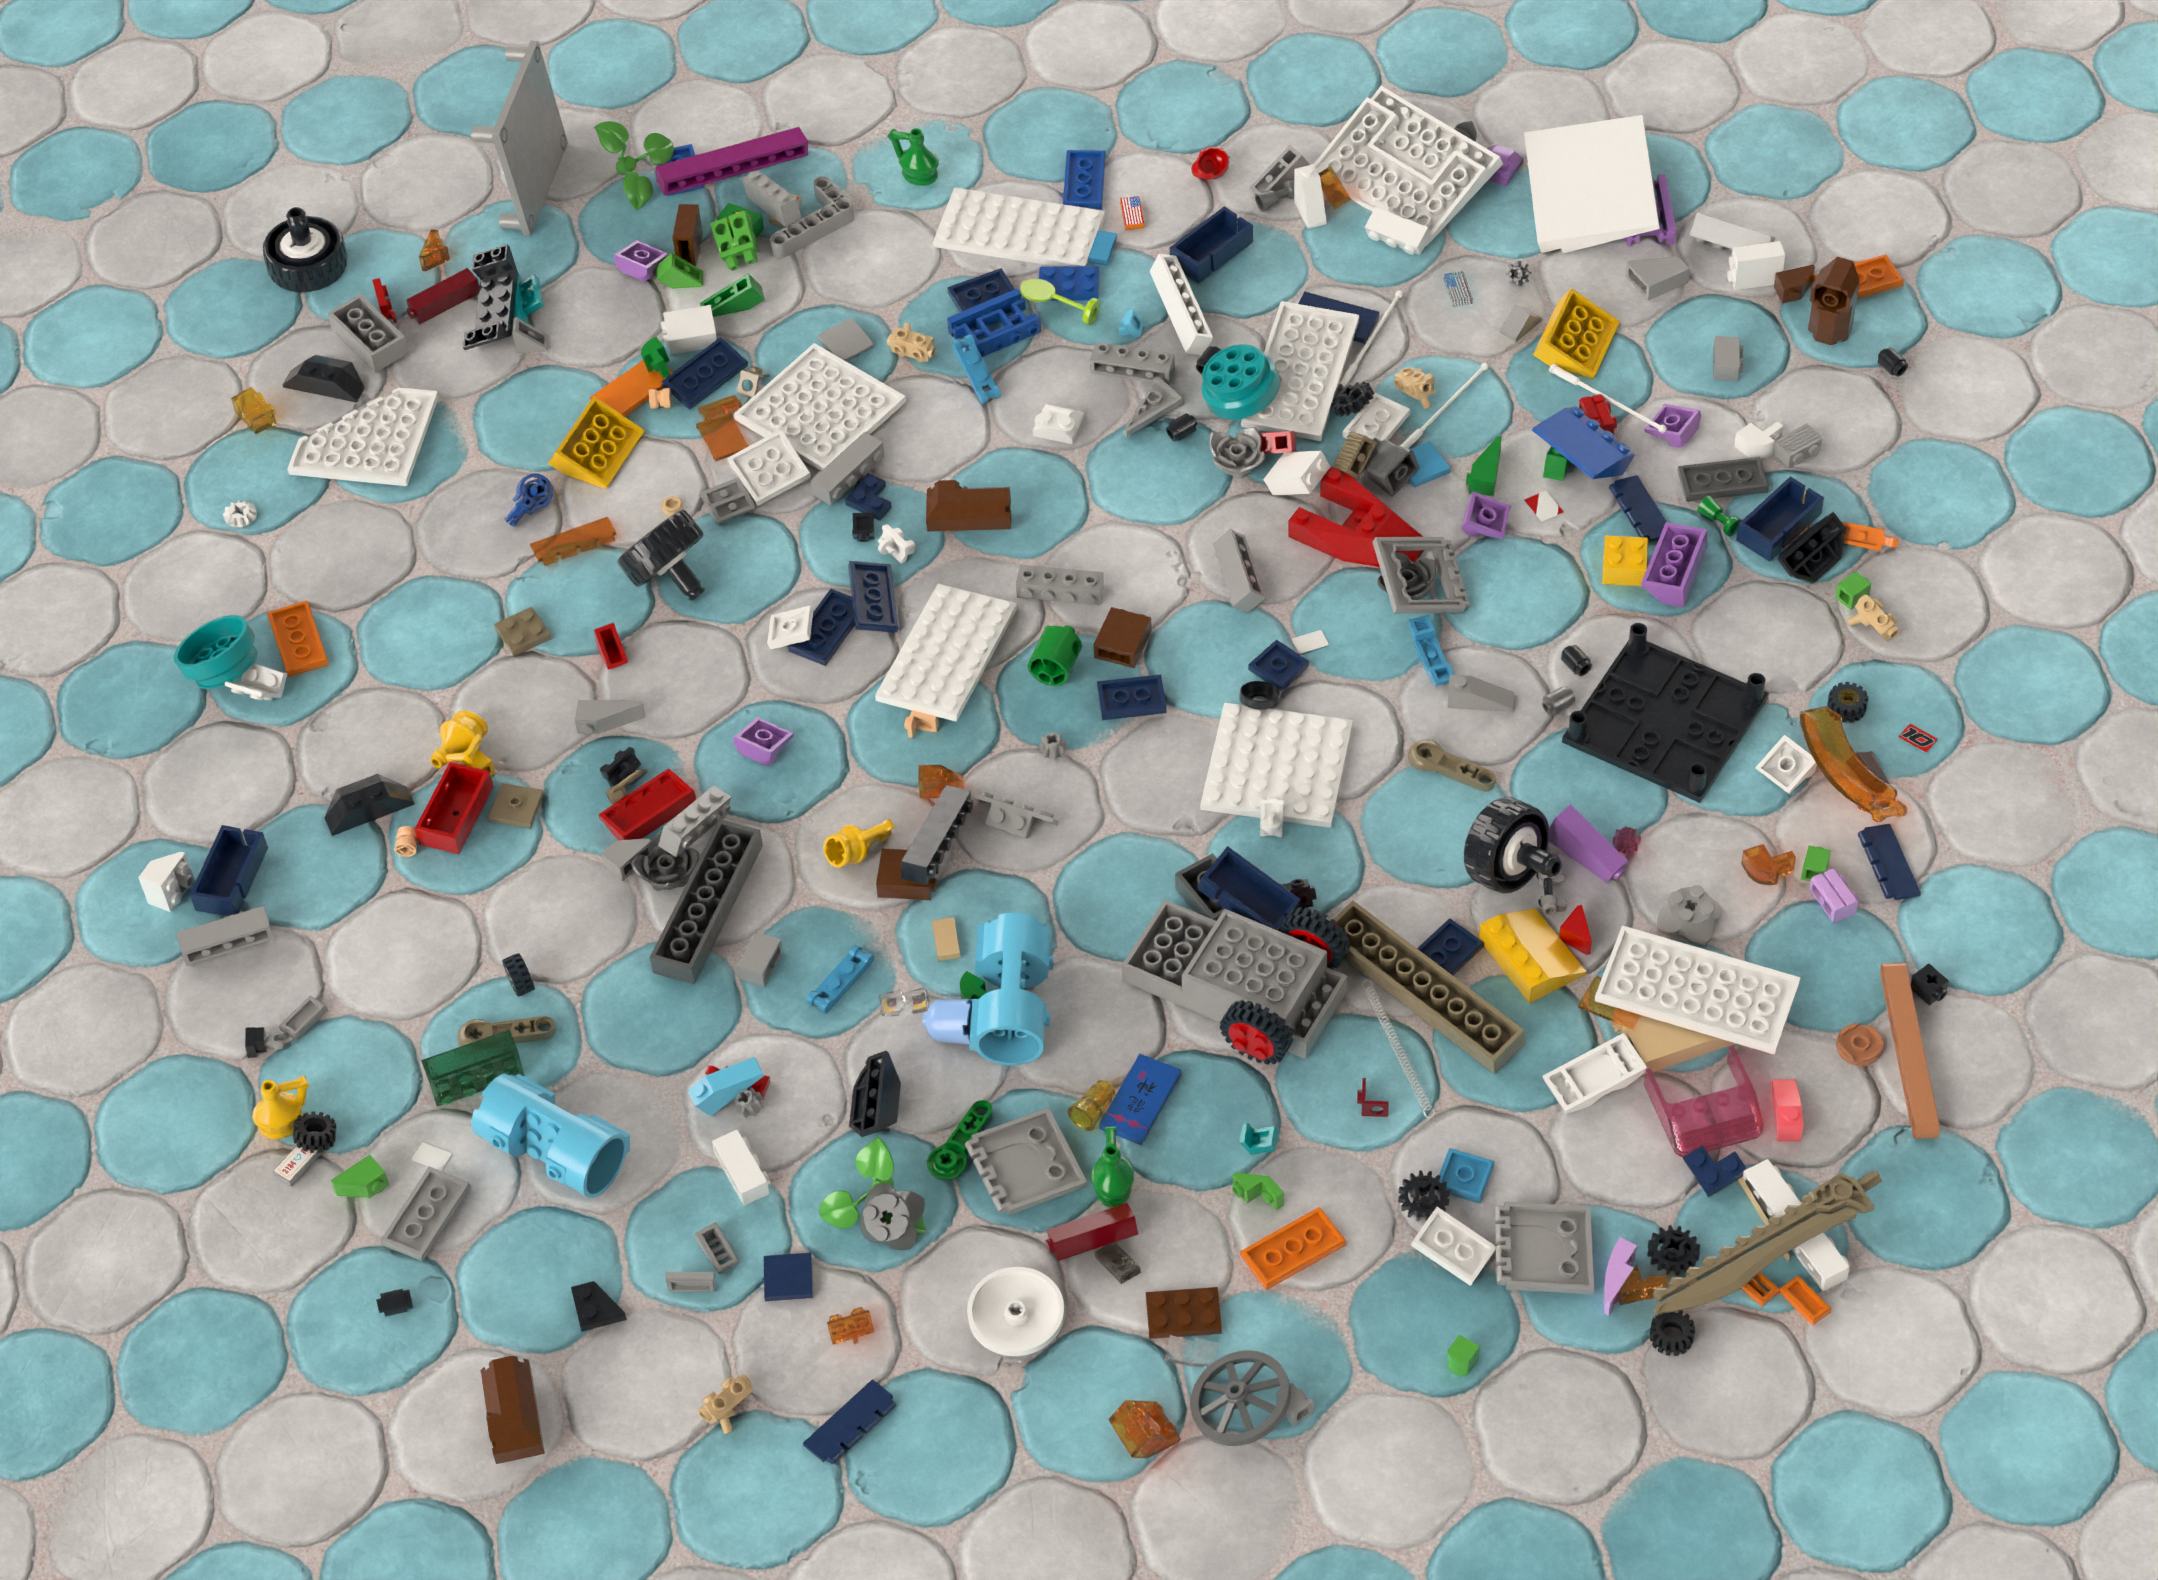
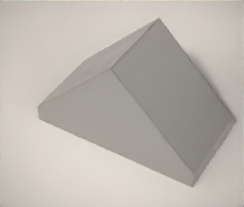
M1514 305L1500 329V333L1516 342L1538 325L1542 318L1527 308Z
M514 318L513 338L516 352H545L548 348V335L521 319Z

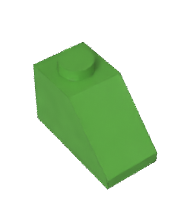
M671 253L657 265V280L672 289L701 287L703 285V271Z
M368 1155L331 1180L337 1196L371 1198L389 1186L385 1171L371 1155Z

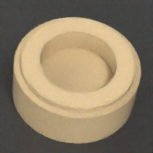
M670 496L662 502L663 513L667 516H671L683 509L682 500L679 497Z

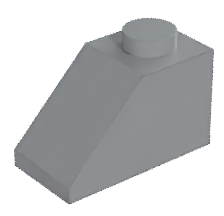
M633 839L616 841L601 854L604 868L620 880H625L634 872L631 862L635 857L648 854L651 840Z

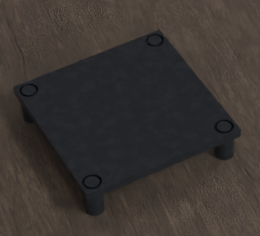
M1634 623L1630 627L1629 640L1580 711L1571 713L1569 727L1562 737V743L1701 803L1766 703L1769 693L1764 691L1766 679L1760 673H1753L1749 675L1748 682L1744 683L1648 642L1646 625Z

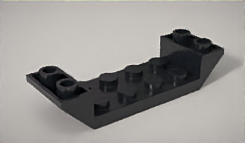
M508 244L474 254L472 270L480 278L475 329L464 333V350L512 336L518 271Z

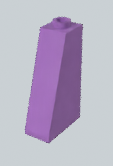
M1571 804L1555 817L1549 827V841L1606 883L1612 878L1617 880L1625 872L1623 868L1628 861Z

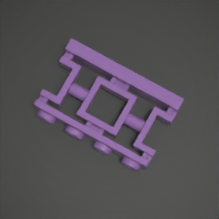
M1665 174L1657 175V181L1653 179L1654 193L1655 189L1657 192L1655 199L1659 223L1660 217L1662 218V224H1659L1660 229L1622 238L1626 239L1627 246H1631V241H1635V244H1638L1640 236L1658 235L1659 242H1663V239H1665L1666 245L1675 243L1676 228Z

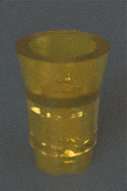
M1100 1079L1093 1084L1077 1102L1068 1108L1067 1112L1071 1121L1083 1130L1092 1131L1105 1109L1112 1102V1098L1116 1095L1113 1085L1106 1080Z

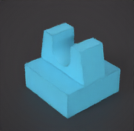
M1133 309L1126 311L1125 318L1120 321L1123 327H1120L1118 331L1122 336L1140 337L1144 322Z

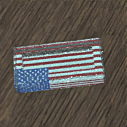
M1464 272L1444 274V282L1453 307L1473 304V298Z

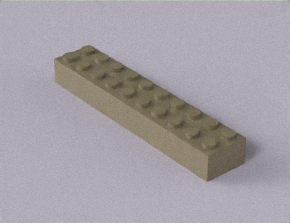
M1354 900L1333 919L1336 921L1335 924L1337 926L1340 925L1343 928L1341 932H1346L1347 938L1350 939L1349 945L1351 946L1344 958L1347 962L1493 1074H1496L1526 1044L1525 1030Z

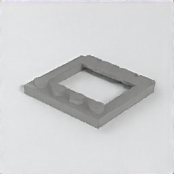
M1375 537L1373 545L1394 614L1463 613L1465 609L1471 607L1468 595L1465 592L1466 589L1462 576L1459 574L1460 569L1450 540H1445L1444 537ZM1432 550L1447 599L1411 600V596L1406 591V580L1402 577L1400 571L1402 566L1395 552Z

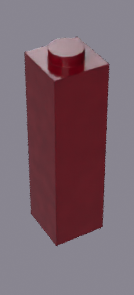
M466 268L406 299L408 305L406 310L409 317L422 324L478 295V279Z
M1128 1203L1049 1228L1047 1229L1049 1239L1045 1240L1048 1252L1050 1254L1054 1253L1057 1261L1138 1235L1135 1215Z

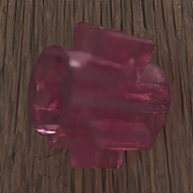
M1625 826L1621 830H1616L1612 844L1617 845L1618 852L1628 855L1633 850L1638 851L1641 836H1636L1637 829Z

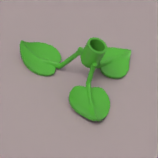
M613 121L599 123L594 128L603 148L610 153H618L622 150L620 157H618L619 161L616 163V170L619 174L626 175L623 181L625 194L633 208L638 210L652 197L653 186L647 177L639 176L637 172H632L636 168V162L649 156L654 165L665 164L673 155V143L662 134L651 133L645 138L643 144L647 153L636 159L631 156L624 157L627 148L625 142L629 139L626 128L620 123Z
M880 1137L875 1138L871 1143L862 1148L855 1159L856 1168L859 1173L866 1178L872 1177L874 1182L871 1188L854 1202L851 1194L844 1190L834 1191L822 1201L819 1215L834 1227L845 1229L856 1223L859 1212L855 1206L866 1199L868 1193L876 1184L883 1183L894 1186V1180L891 1177L894 1172V1162L890 1151ZM886 1213V1221L891 1223L893 1214ZM923 1215L915 1223L917 1235L926 1231Z

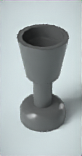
M1291 179L1285 181L1283 189L1276 192L1270 190L1256 193L1255 201L1258 208L1263 212L1276 204L1278 199L1284 196L1294 199V181Z

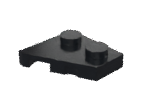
M595 1281L571 1287L581 1332L627 1320L625 1312Z

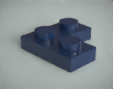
M868 473L845 499L846 506L862 513L873 512L874 518L880 521L892 508L890 501L878 496L886 487L885 480Z
M1702 1145L1683 1157L1684 1162L1708 1198L1742 1178L1743 1172L1747 1170L1736 1151L1714 1163Z

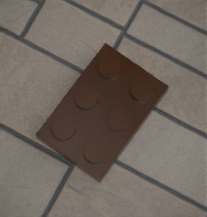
M1218 1287L1146 1292L1149 1339L1222 1334Z

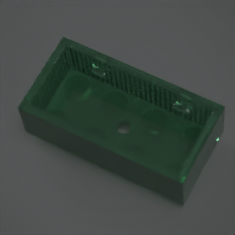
M510 1029L421 1060L437 1107L448 1105L455 1100L470 1097L475 1093L484 1091L501 1074L506 1073L507 1075L514 1076L520 1074L525 1076L518 1049Z

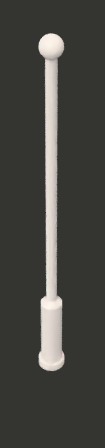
M1396 291L1394 300L1357 359L1348 367L1339 382V391L1344 389L1358 368L1359 361L1398 299L1403 297L1402 291Z
M1482 363L1481 368L1420 429H1416L1399 446L1410 448L1423 435V431L1483 371L1488 370V364Z
M1552 364L1550 366L1549 372L1551 374H1555L1573 385H1580L1596 395L1602 394L1605 400L1654 426L1660 433L1666 432L1667 428L1665 425H1659L1584 384L1578 377L1563 370L1558 365Z

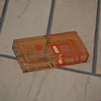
M732 395L698 408V412L704 422L707 423L735 413L742 407V403L736 395Z

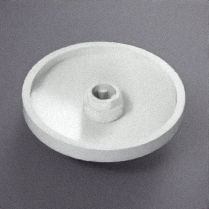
M1008 1267L989 1274L973 1289L967 1306L968 1322L974 1337L987 1349L1006 1356H1024L1043 1349L1058 1335L1064 1321V1301L1057 1285L1045 1274L1026 1267Z

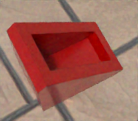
M614 622L593 630L597 649L608 670L628 663Z
M1578 905L1560 926L1559 938L1583 954L1590 955L1592 939L1583 906Z

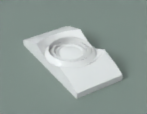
M1622 1033L1542 1077L1567 1114L1590 1107L1609 1092L1627 1087L1648 1069L1626 1035Z

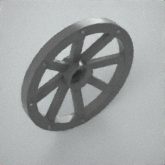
M1249 1350L1230 1353L1209 1365L1196 1381L1190 1399L1192 1418L1202 1434L1215 1443L1226 1446H1241L1253 1443L1273 1431L1285 1416L1291 1399L1290 1381L1279 1362L1265 1353ZM1254 1362L1244 1377L1238 1381L1235 1364ZM1264 1365L1272 1369L1278 1376V1378L1249 1384ZM1227 1368L1230 1380L1228 1385L1211 1382L1217 1374ZM1280 1386V1396L1276 1406L1252 1395L1254 1392ZM1205 1390L1225 1394L1201 1409ZM1250 1403L1272 1413L1256 1428L1253 1427L1246 1408ZM1227 1404L1217 1431H1215L1205 1423L1203 1418ZM1239 1409L1247 1432L1225 1434L1234 1410Z

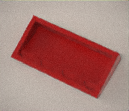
M668 768L598 815L618 841L642 839L680 814L696 800L694 790Z

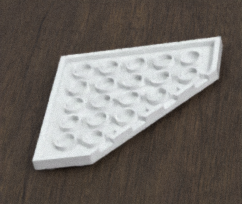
M397 388L392 391L391 395L385 398L379 397L369 402L366 408L360 411L354 410L342 416L343 420L335 424L329 423L317 429V433L310 437L303 436L298 440L287 469L289 475L407 486L439 398L438 391Z

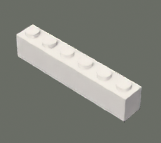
M1159 254L1150 270V274L1186 354L1202 355L1212 341L1213 336L1177 256Z
M1768 1159L1743 1172L1744 1181L1768 1219L1771 1215H1785L1784 1210L1788 1205L1799 1206L1802 1204L1796 1197L1792 1186L1788 1183L1786 1184L1781 1177L1779 1169L1773 1166ZM1824 1232L1792 1249L1793 1253L1822 1291L1847 1280L1850 1268L1849 1262L1845 1256L1840 1255L1834 1241L1830 1237L1827 1238Z

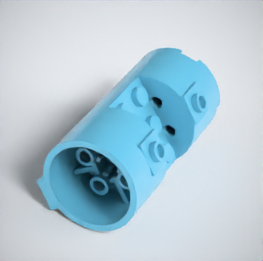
M1004 913L998 915L996 920H988L985 924H978L975 974H981L988 982L1001 987V989L992 990L984 994L980 999L972 1000L969 1050H976L981 1057L993 1063L1001 1065L1030 1063L1039 1058L1044 1050L1045 1026L1050 1027V1013H1046V1003L1040 997L1024 989L1037 986L1048 978V969L1053 970L1054 956H1049L1050 929L1046 923L1042 925L1037 922L1035 916L1024 913Z
M504 1073L496 1077L481 1094L484 1099L479 1110L474 1109L471 1126L476 1136L512 1156L519 1157L528 1153L532 1158L546 1163V1175L588 1198L599 1196L611 1185L623 1165L626 1154L630 1151V1134L593 1114L590 1117L585 1114L574 1116L555 1105V1093L520 1074L514 1076Z

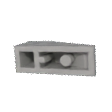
M1289 145L1250 186V189L1255 193L1281 190L1285 181L1290 179L1294 181V169L1310 164L1296 149Z
M1449 676L1448 708L1513 712L1514 692L1473 676Z
M578 700L575 716L577 733L587 735L601 734L643 719L645 717L643 702Z

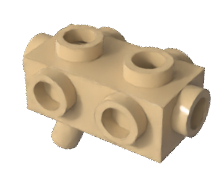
M904 323L903 329L896 327L893 334H890L887 340V345L891 346V351L897 353L899 357L908 356L915 358L920 363L929 362L930 358H933L936 353L933 337L911 331L910 323Z
M1407 367L1394 375V385L1399 391L1420 400L1424 409L1431 407L1427 396L1435 393V380L1432 374H1424L1420 368Z
M1868 595L1862 596L1855 605L1859 614L1847 618L1849 626L1861 622L1865 627L1871 624L1886 641L1895 638L1900 633V629L1895 625L1898 622L1890 612L1885 614L1882 611L1884 608L1882 603L1877 598L1872 600Z
M741 1374L736 1379L732 1376L720 1385L723 1389L716 1394L713 1391L702 1400L705 1404L698 1410V1414L705 1422L713 1424L720 1420L723 1434L733 1432L729 1417L735 1414L733 1407L754 1391L751 1388L750 1380L744 1374Z

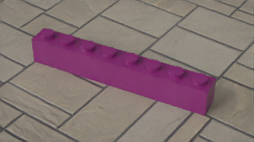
M800 127L788 129L656 166V182L664 196L808 156V140Z

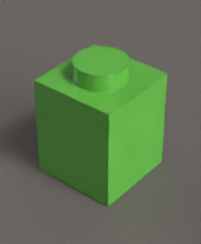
M1854 572L1838 584L1836 599L1852 610L1862 596L1870 595L1871 583L1858 572Z
M1809 845L1803 864L1801 880L1811 882L1813 876L1821 873L1824 874L1828 868L1831 850Z

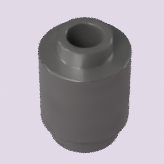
M1568 686L1560 687L1543 697L1542 707L1546 713L1554 716L1572 706V703L1576 700L1575 695Z

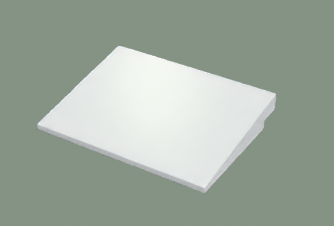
M1380 86L1371 99L1367 97L1313 165L1320 176L1321 182L1371 213L1377 207L1427 226L1431 234L1426 244L1427 247L1503 165L1500 156L1383 86Z
M1642 115L1524 132L1537 242L1541 253L1561 248L1564 254L1660 229Z

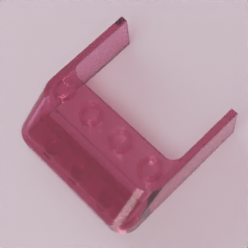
M1734 1045L1729 1046L1727 1064L1738 1085L1737 1087L1669 1104L1664 1100L1651 1069L1647 1068L1645 1070V1089L1673 1151L1680 1157L1688 1155L1702 1145L1709 1152L1756 1139L1763 1132L1764 1124L1757 1095Z

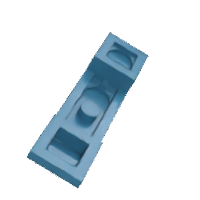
M1429 615L1409 619L1408 623L1412 638L1429 679L1435 686L1449 683V676L1455 674L1450 663H1447L1435 637L1436 630Z

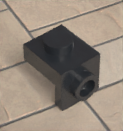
M852 513L853 539H857L858 542H868L869 539H874V513Z

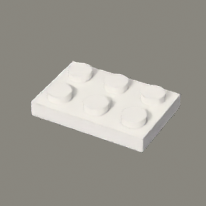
M1375 393L1373 395L1374 398L1369 400L1370 403L1365 405L1343 430V437L1347 439L1349 432L1366 435L1372 440L1374 438L1381 441L1384 439L1389 440L1409 417L1410 409Z
M1436 1207L1411 1243L1412 1247L1470 1286L1496 1250L1495 1245L1438 1207Z

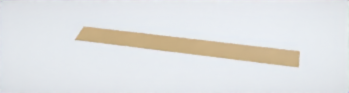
M1743 1178L1738 1179L1765 1226H1768V1219ZM1787 1252L1786 1254H1784V1257L1788 1262L1790 1255Z

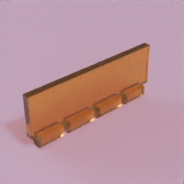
M607 516L531 543L530 547L537 561H542L544 566L558 562V555L563 560L577 555L578 548L583 553L597 548L596 542L598 541L601 546L614 542V535L617 534Z

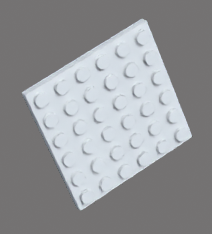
M814 343L736 411L734 419L765 438L782 430L800 459L822 471L863 432L870 435L906 402V396Z
M1224 703L1200 804L1201 810L1260 818L1261 800H1266L1268 796L1279 797L1280 801H1284V822L1331 828L1353 720L1276 709L1258 710L1245 705Z

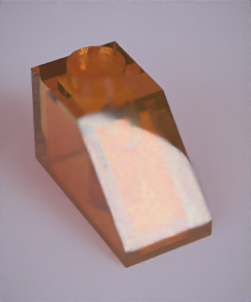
M941 764L919 765L918 785L920 798H939L946 785L964 789V777Z

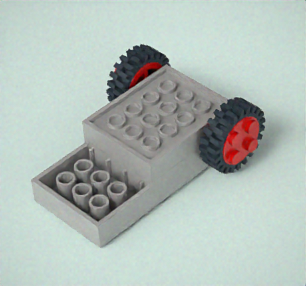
M1164 899L1123 962L1122 981L1221 1024V1034L1226 1037L1225 1041L1232 1043L1231 1047L1234 1050H1239V1054L1242 1056L1244 1053L1248 1054L1247 1058L1250 1060L1256 1058L1258 1063L1263 1061L1267 1065L1270 1062L1276 1064L1281 1062L1287 1052L1306 1059L1347 992V975L1335 971L1334 968L1337 969L1347 955L1351 946L1349 945L1350 939L1347 938L1346 932H1341L1343 928L1340 925L1337 926L1335 920H1327L1328 916L1324 913L1322 916H1319V911L1314 910L1312 913L1310 908H1305V910L1302 907L1297 910L1293 909L1288 913L1277 931L1227 909H1224L1218 920L1215 921Z

